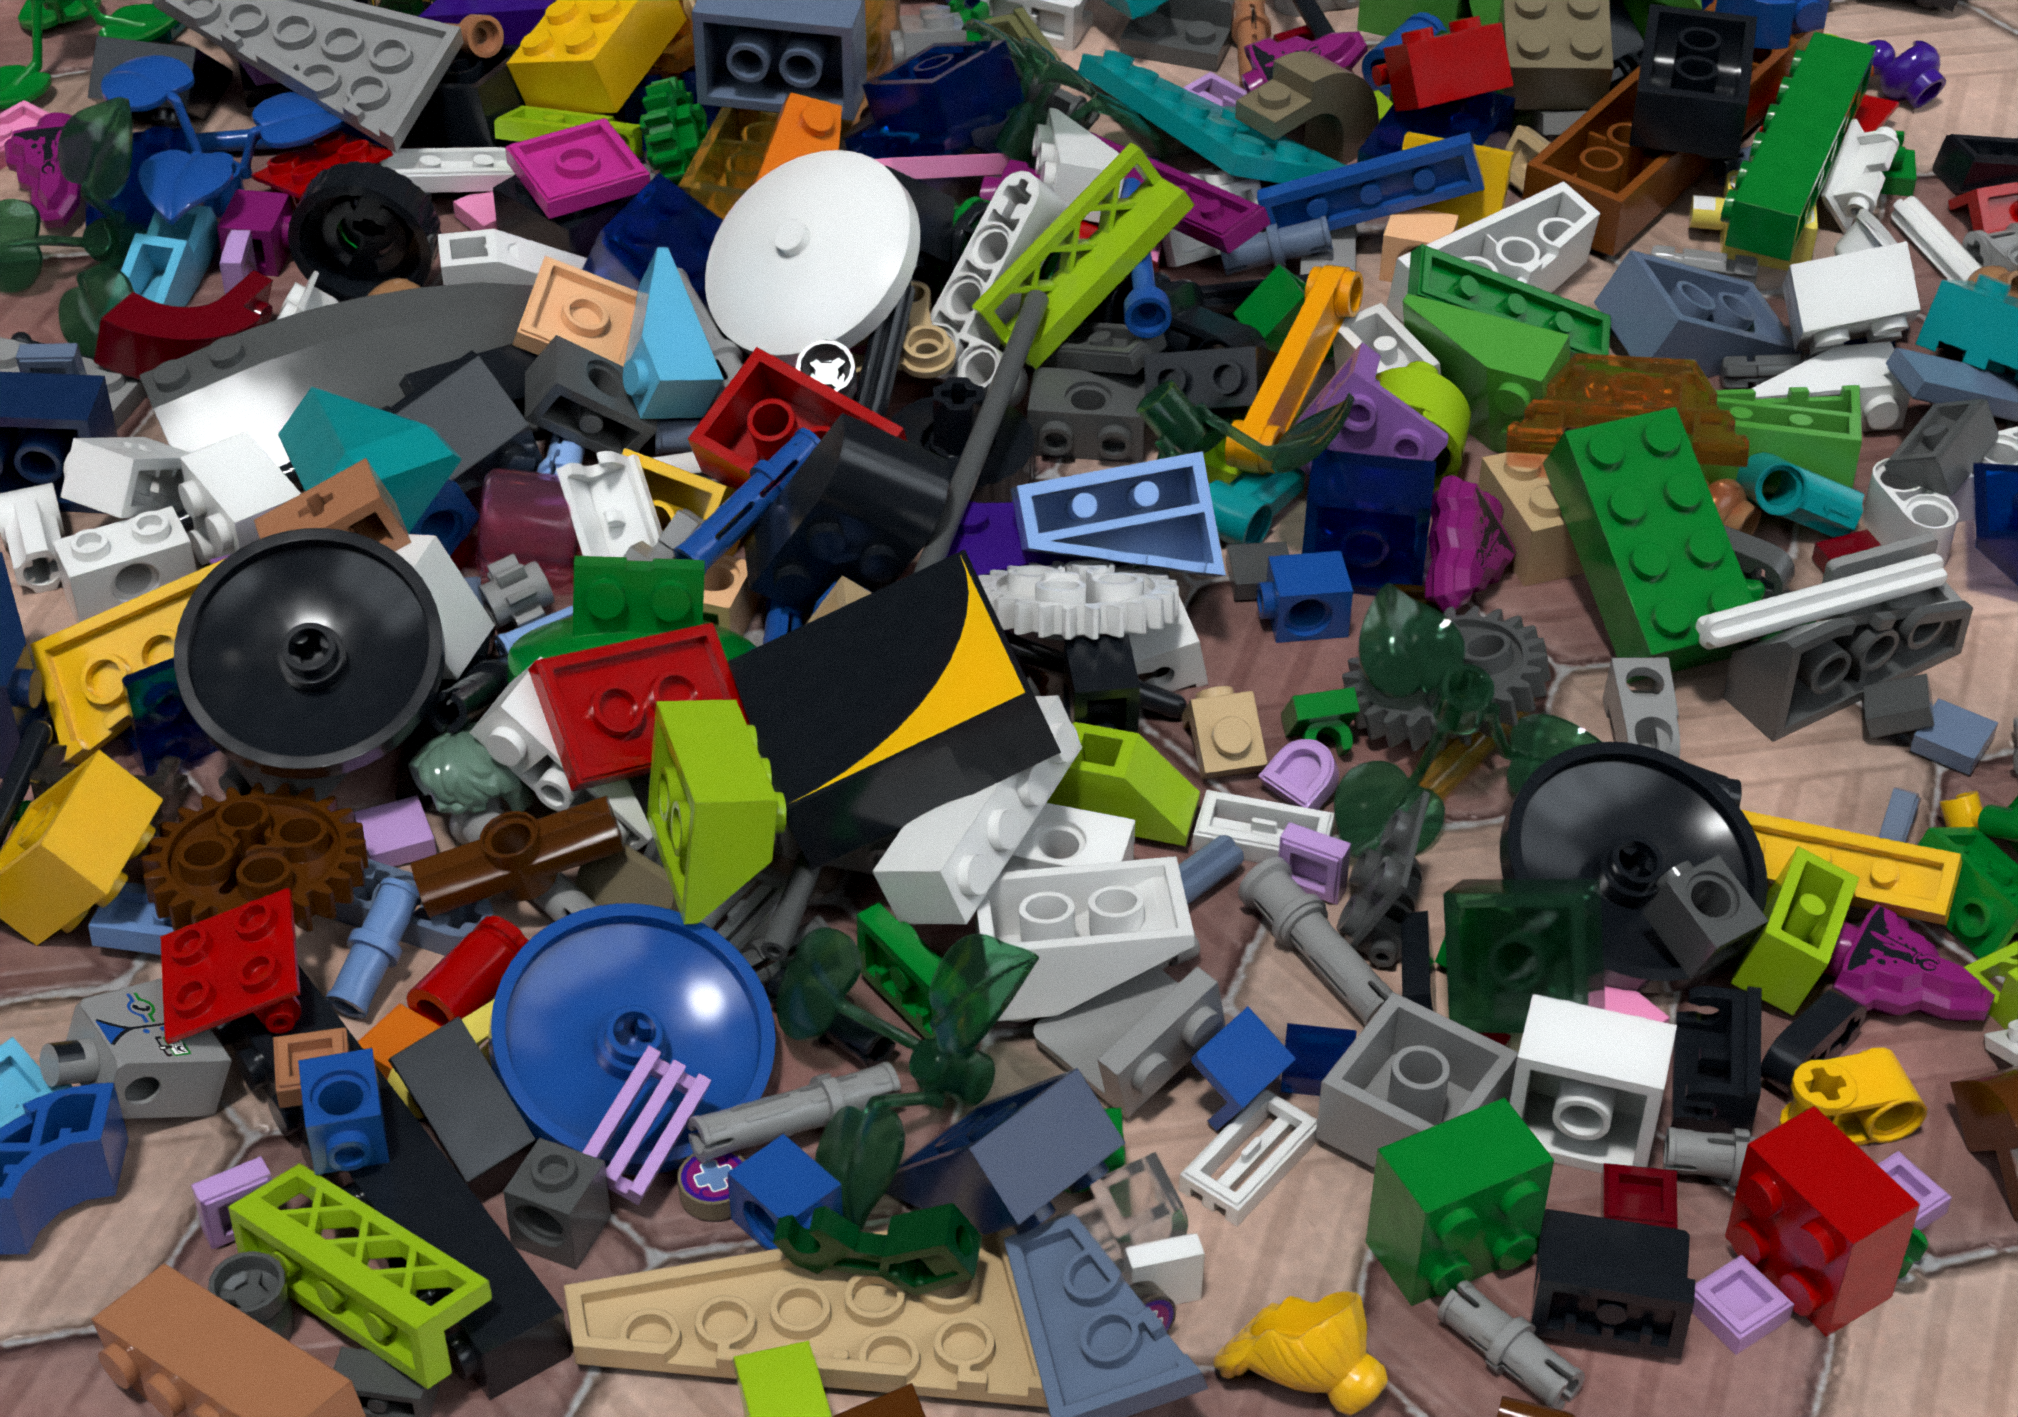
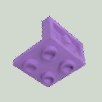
M1362 342L1292 425L1284 458L1374 522H1379L1447 446L1449 436L1380 385V381L1375 376L1381 355Z

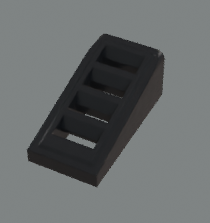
M1960 134L1946 135L1933 163V172L1955 194H1964L1978 188L2018 182V138Z

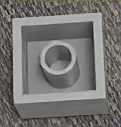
M1392 992L1321 1082L1315 1138L1375 1168L1377 1149L1504 1097L1510 1103L1519 1052Z

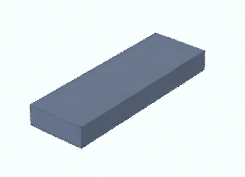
M1898 347L1895 348L1885 363L1889 371L1912 399L1929 403L1987 399L1993 417L2018 422V381L2014 379L2015 374L1999 373L1987 368L1983 370L1967 363Z

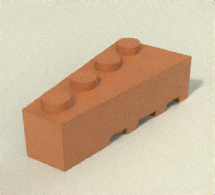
M165 1263L91 1319L104 1346V1349L98 1353V1357L107 1374L123 1389H128L129 1387L135 1389L165 1417H366L353 1383L349 1378Z

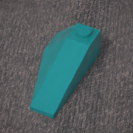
M312 386L278 433L305 491L367 458L396 502L408 534L462 460L434 428L426 424Z

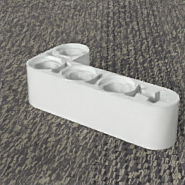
M1018 171L1012 173L998 186L930 313L932 325L945 330L956 347L955 364L947 373L936 377V379L944 383L951 377H967L974 384L984 387V396L987 394L1003 353L998 350L1000 341L971 306L1067 208L1062 197L1030 172ZM1045 259L1041 262L1040 269H1041V267H1042V265H1043ZM1022 293L1010 294L994 311L1004 324L1019 310ZM1022 368L1008 403L1012 407L1022 400L1028 387V375L1024 368Z
M2018 426L1998 431V440L1952 496L1935 493L1888 474L1884 465L1889 458L1877 462L1872 470L1863 508L1862 521L1881 545L1928 532L1931 533L1938 541L1935 554L1944 559L1945 566L1957 523L2018 508Z

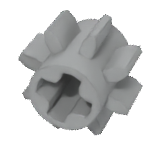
M513 553L487 565L489 582L478 586V592L489 617L494 621L497 629L507 624L513 625L517 629L546 616L543 608L554 603L555 600L548 580L536 561L526 565L519 564Z

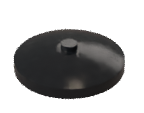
M304 528L273 534L254 541L225 558L202 580L190 597L178 624L174 645V667L178 688L190 716L205 738L231 760L249 769L271 776L291 779H317L351 772L376 761L396 748L415 730L429 711L438 693L445 665L444 631L437 605L426 583L413 566L398 553L371 538L353 532L328 528Z
M1595 742L1576 746L1551 757L1528 777L1513 799L1502 825L1500 836L1501 871L1507 892L1520 918L1538 941L1559 960L1588 978L1608 986L1623 990H1634L1640 993L1676 992L1707 982L1729 967L1739 956L1737 955L1691 980L1645 918L1643 912L1659 892L1655 885L1657 880L1674 866L1684 861H1690L1693 867H1696L1720 855L1762 913L1766 906L1768 883L1765 860L1756 834L1742 810L1705 773L1684 760L1655 748L1628 742Z

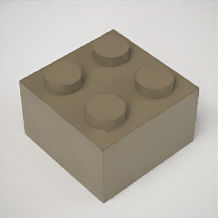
M1501 0L1498 23L1502 22L1514 85L1500 89L1501 109L1589 110L1609 93L1614 70L1609 0Z

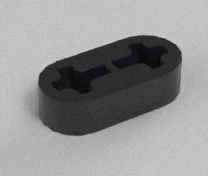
M1837 988L1829 989L1775 1039L1763 1058L1761 1078L1788 1096L1793 1097L1791 1083L1795 1070L1802 1063L1810 1060H1826L1839 1057L1850 1046L1860 1031L1866 1017V1007Z

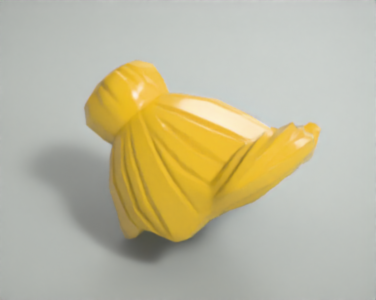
M1338 1291L1329 1294L1316 1302L1289 1296L1281 1304L1270 1303L1266 1308L1260 1310L1238 1334L1227 1342L1217 1352L1213 1360V1365L1220 1370L1221 1376L1230 1379L1236 1375L1241 1376L1249 1369L1268 1380L1292 1390L1309 1393H1327L1329 1401L1335 1409L1348 1416L1369 1406L1381 1394L1388 1381L1384 1365L1366 1353L1367 1322L1361 1296L1356 1292Z

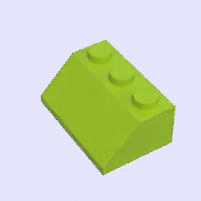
M736 699L656 701L647 821L683 923L698 924L772 862L775 834H783L786 828L787 815L784 794L774 791L769 759L760 758L756 728L754 725L746 724Z

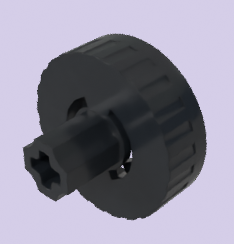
M353 161L333 165L329 169L322 170L314 179H311L291 216L288 227V243L294 262L304 277L309 280L314 270L317 271L319 275L314 286L334 297L337 301L343 302L367 296L376 286L395 278H405L423 287L439 251L438 234H442V232L440 231V219L436 214L433 203L427 198L426 193L419 186H416L411 179L389 167H383L376 163ZM341 219L343 233L345 234L347 239L357 248L348 243L339 232L338 225ZM393 243L392 248L388 252L383 253L382 250L388 248Z
M967 377L948 378L943 384L933 387V396L924 397L912 404L906 405L890 419L893 423L904 428L909 443L947 459L949 484L985 399L984 387L974 384ZM1009 404L969 502H1013L1010 489L1018 485L1034 483L1035 436H1033V429L1031 424L1027 422V418Z

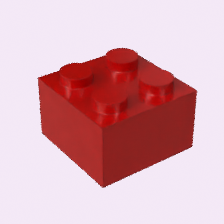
M1813 1106L1747 1144L1725 1238L1731 1243L1738 1256L1743 1255L1794 1303V1312L1805 1316L1820 1332L1828 1337L1892 1298L1920 1204L1820 1110Z

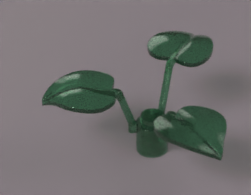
M976 19L968 20L962 27V30L978 32L993 47L1014 59L1022 72V80L1014 103L1006 113L1010 117L992 141L1000 151L1011 159L1029 164L1034 157L1032 156V145L1037 124L1046 125L1048 114L1042 110V107L1057 84L1068 86L1091 97L1094 96L1093 99L1068 116L1076 123L1091 112L1111 116L1128 128L1149 138L1155 146L1161 161L1168 154V147L1165 142L1137 112L1119 101L1101 93H1096L1094 88L1078 71L1065 62L1059 61L1052 52L1041 44L1025 36L1019 41L994 26ZM1035 73L1038 84L1045 85L1033 103L1027 101L1024 104Z
M123 97L112 98L78 111L64 125L58 142V159L62 174L68 181L82 184L80 190L81 197L107 218H99L85 228L82 237L39 235L41 219L36 206L20 199H4L0 201V291L9 293L23 292L35 283L43 266L40 246L81 247L94 260L102 262L77 274L76 280L79 287L66 291L62 295L58 307L59 324L64 338L68 343H78L80 353L91 357L95 356L100 319L130 293L134 292L128 277L118 269H122L135 233H147L140 223L125 221L126 214L124 211L114 210L103 201L114 199L123 190L131 169L133 150L132 115L129 99Z
M1167 380L1151 390L1139 402L1136 412L1158 437V440L1155 442L1159 449L1157 460L1201 451L1205 454L1218 445L1227 435L1263 459L1272 461L1271 468L1276 474H1283L1309 463L1331 444L1342 429L1355 398L1351 393H1348L1344 401L1305 418L1285 432L1278 444L1271 446L1259 443L1232 426L1233 417L1227 411L1212 413L1204 402L1195 406L1174 380ZM1134 566V570H1135V569H1139V568H1143V567H1139V566Z
M1386 583L1380 589L1365 615L1359 636V663L1367 680L1377 690L1389 697H1407L1416 692L1420 687L1428 696L1436 695L1433 704V715L1438 725L1409 778L1398 766L1386 761L1361 763L1350 769L1342 778L1334 797V816L1340 839L1351 843L1350 856L1354 859H1358L1366 847L1375 850L1379 846L1383 831L1397 809L1407 812L1424 790L1430 793L1415 856L1423 852L1434 842L1444 822L1445 806L1443 800L1436 793L1418 785L1424 779L1449 733L1455 735L1470 734L1476 731L1484 720L1487 721L1498 754L1504 759L1512 760L1507 770L1506 780L1515 796L1528 777L1551 757L1576 746L1602 742L1593 734L1566 719L1548 714H1532L1518 719L1519 724L1511 729L1510 745H1508L1498 717L1501 708L1498 704L1491 703L1495 692L1493 680L1482 668L1472 664H1463L1466 649L1461 632L1444 614L1409 597L1391 583Z
M821 927L808 932L798 944L795 950V958L786 967L777 995V1019L783 1032L790 1038L801 1042L815 1040L826 1032L834 1019L836 1010H838L843 1015L912 1050L909 1070L912 1077L916 1079L918 1086L924 1090L923 1092L872 1096L867 1101L864 1111L853 1106H844L835 1113L820 1138L815 1161L842 1184L843 1217L859 1226V1231H864L868 1216L891 1184L903 1155L905 1131L899 1115L890 1108L927 1105L940 1109L945 1098L961 1105L972 1107L978 1105L986 1098L994 1082L995 1065L990 1055L977 1050L975 1046L988 1034L1004 1013L1039 960V956L1034 952L1008 944L986 934H971L958 940L943 956L930 985L929 1000L933 1009L937 1012L930 1021V1028L936 1033V1037L920 1040L853 1005L844 998L856 983L862 968L859 949L849 935L834 928Z

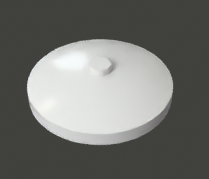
M830 150L815 152L795 158L775 168L759 179L738 199L721 223L713 240L706 265L705 291L707 303L715 323L732 342L736 343L749 356L758 347L791 366H796L798 356L802 350L814 341L828 339L838 341L848 349L853 347L872 333L888 317L903 296L912 278L920 248V223L910 194L883 164L869 156L852 151Z

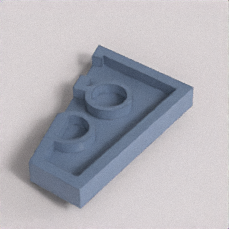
M1075 1214L1039 1225L1024 1234L1018 1235L1016 1233L1003 1238L1051 1417H1128L1209 1389L1199 1368L1187 1354L1184 1355L1168 1335L1163 1323L1149 1306L1146 1307L1125 1281L1122 1272Z

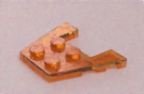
M1576 353L1547 384V395L1542 400L1533 399L1525 408L1524 420L1521 423L1513 421L1508 426L1506 453L1549 455L1563 435L1565 427L1582 428L1672 407L1677 408L1686 433L1693 435L1692 448L1699 464L1747 467L1749 440L1746 435H1737L1735 433L1734 417L1729 410L1719 409L1717 406V392L1695 360Z

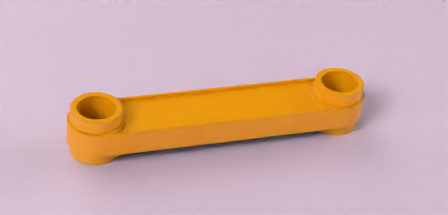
M1328 264L1323 267L1314 266L1310 270L1305 286V302L1245 419L1234 420L1229 428L1225 442V460L1228 466L1235 467L1241 472L1260 475L1266 473L1275 474L1280 470L1286 453V435L1345 317H1355L1360 309L1364 289L1363 276L1360 272L1352 271L1349 267Z

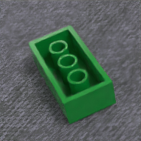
M1672 407L1565 431L1544 460L1543 466L1617 658L1668 657L1672 673L1730 659L1732 651L1737 650L1746 642L1753 641L1755 638L1710 650L1702 647L1699 643L1700 634L1695 626L1701 616L1752 603L1754 600L1677 408ZM1634 676L1628 679L1626 682L1631 683L1643 679H1648L1651 677Z

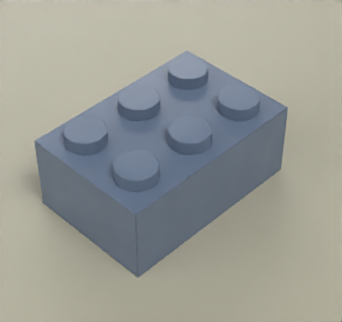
M865 0L696 1L692 10L697 103L780 113L783 103L790 92L841 105V119L855 120L867 87Z

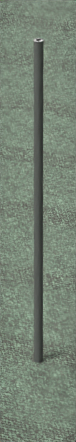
M1040 290L1029 291L949 484L946 502L940 519L931 537L925 544L913 573L947 558L1048 306L1049 298ZM801 849L761 945V952L769 959L776 961L784 960L787 957L823 867L822 865L812 870Z

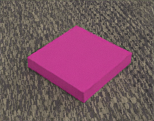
M606 118L505 146L507 164L548 219L651 190L650 173Z

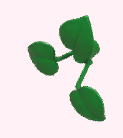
M27 0L18 15V22L22 28L32 30L33 57L27 67L22 65L0 67V110L9 109L23 100L31 102L44 94L52 84L50 74L39 72L43 67L42 30L54 27L59 23L63 24L67 21L80 20L91 15L94 21L103 27L99 31V36L150 42L167 33L179 22L155 8L154 4H136L121 7L109 16L99 11L98 7L101 5V0Z

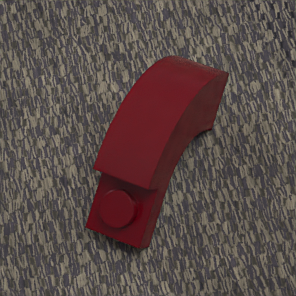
M253 270L220 299L210 304L196 307L164 305L132 292L100 319L94 363L114 372L140 379L139 375L155 369L163 362L179 359L210 346L220 338L233 336L245 330L269 322L273 311L272 305L268 303L273 280Z

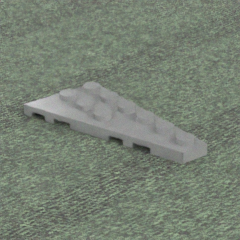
M153 0L154 6L158 10L299 95L315 102L324 110L397 153L464 43L461 27L352 0Z

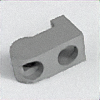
M1611 658L1602 700L1606 718L1612 719L1616 742L1644 745L1680 758V733L1677 720L1679 712L1669 658ZM1634 676H1648L1654 679L1652 690H1630L1626 681Z

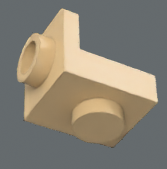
M1217 686L1196 693V699L1190 700L1181 716L1184 728H1191L1201 780L1262 771L1268 765L1253 691L1234 693L1231 686Z

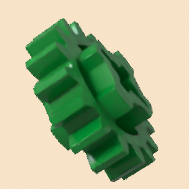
M671 77L651 82V85L645 87L647 97H643V104L647 114L641 115L640 130L644 135L647 160L654 171L660 169L661 181L663 183L668 182L671 194L677 193L679 197L701 192L703 188L708 187L706 176L711 175L706 160L713 158L714 144L710 139L706 112L700 103L693 104V94L691 91L686 92L683 80L678 81L677 77Z

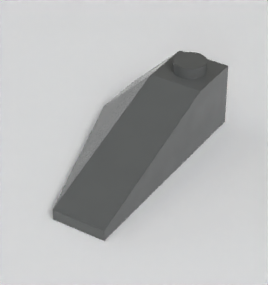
M1964 600L1835 618L1791 627L1774 632L1757 641L1746 642L1737 650L1732 651L1723 698L1767 738L1774 742L1863 700V686L1911 677L1961 654L1973 607Z

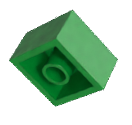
M1505 1097L1377 1149L1365 1243L1411 1306L1437 1295L1446 1297L1452 1289L1459 1292L1457 1284L1467 1280L1470 1282L1498 1269H1514L1537 1253L1554 1159Z

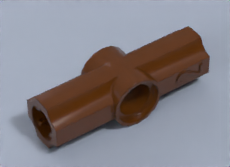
M606 795L537 820L527 812L511 811L502 813L484 826L480 839L410 864L422 904L430 918L499 893H503L504 896L515 901L533 900L545 894L553 886L557 873L624 851L626 848L614 811Z

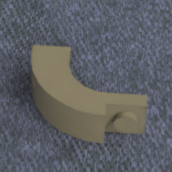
M1293 52L1274 60L1273 79L1236 100L1235 119L1274 141L1305 122L1304 145L1344 165L1374 148L1378 143L1379 112L1377 100L1370 85L1360 76L1314 52Z

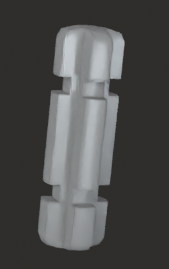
M1664 245L1653 246L1650 255L1749 281L1754 285L1756 282L1758 259L1752 256L1735 255V260L1727 259L1728 253L1683 248V253H1676L1675 247Z

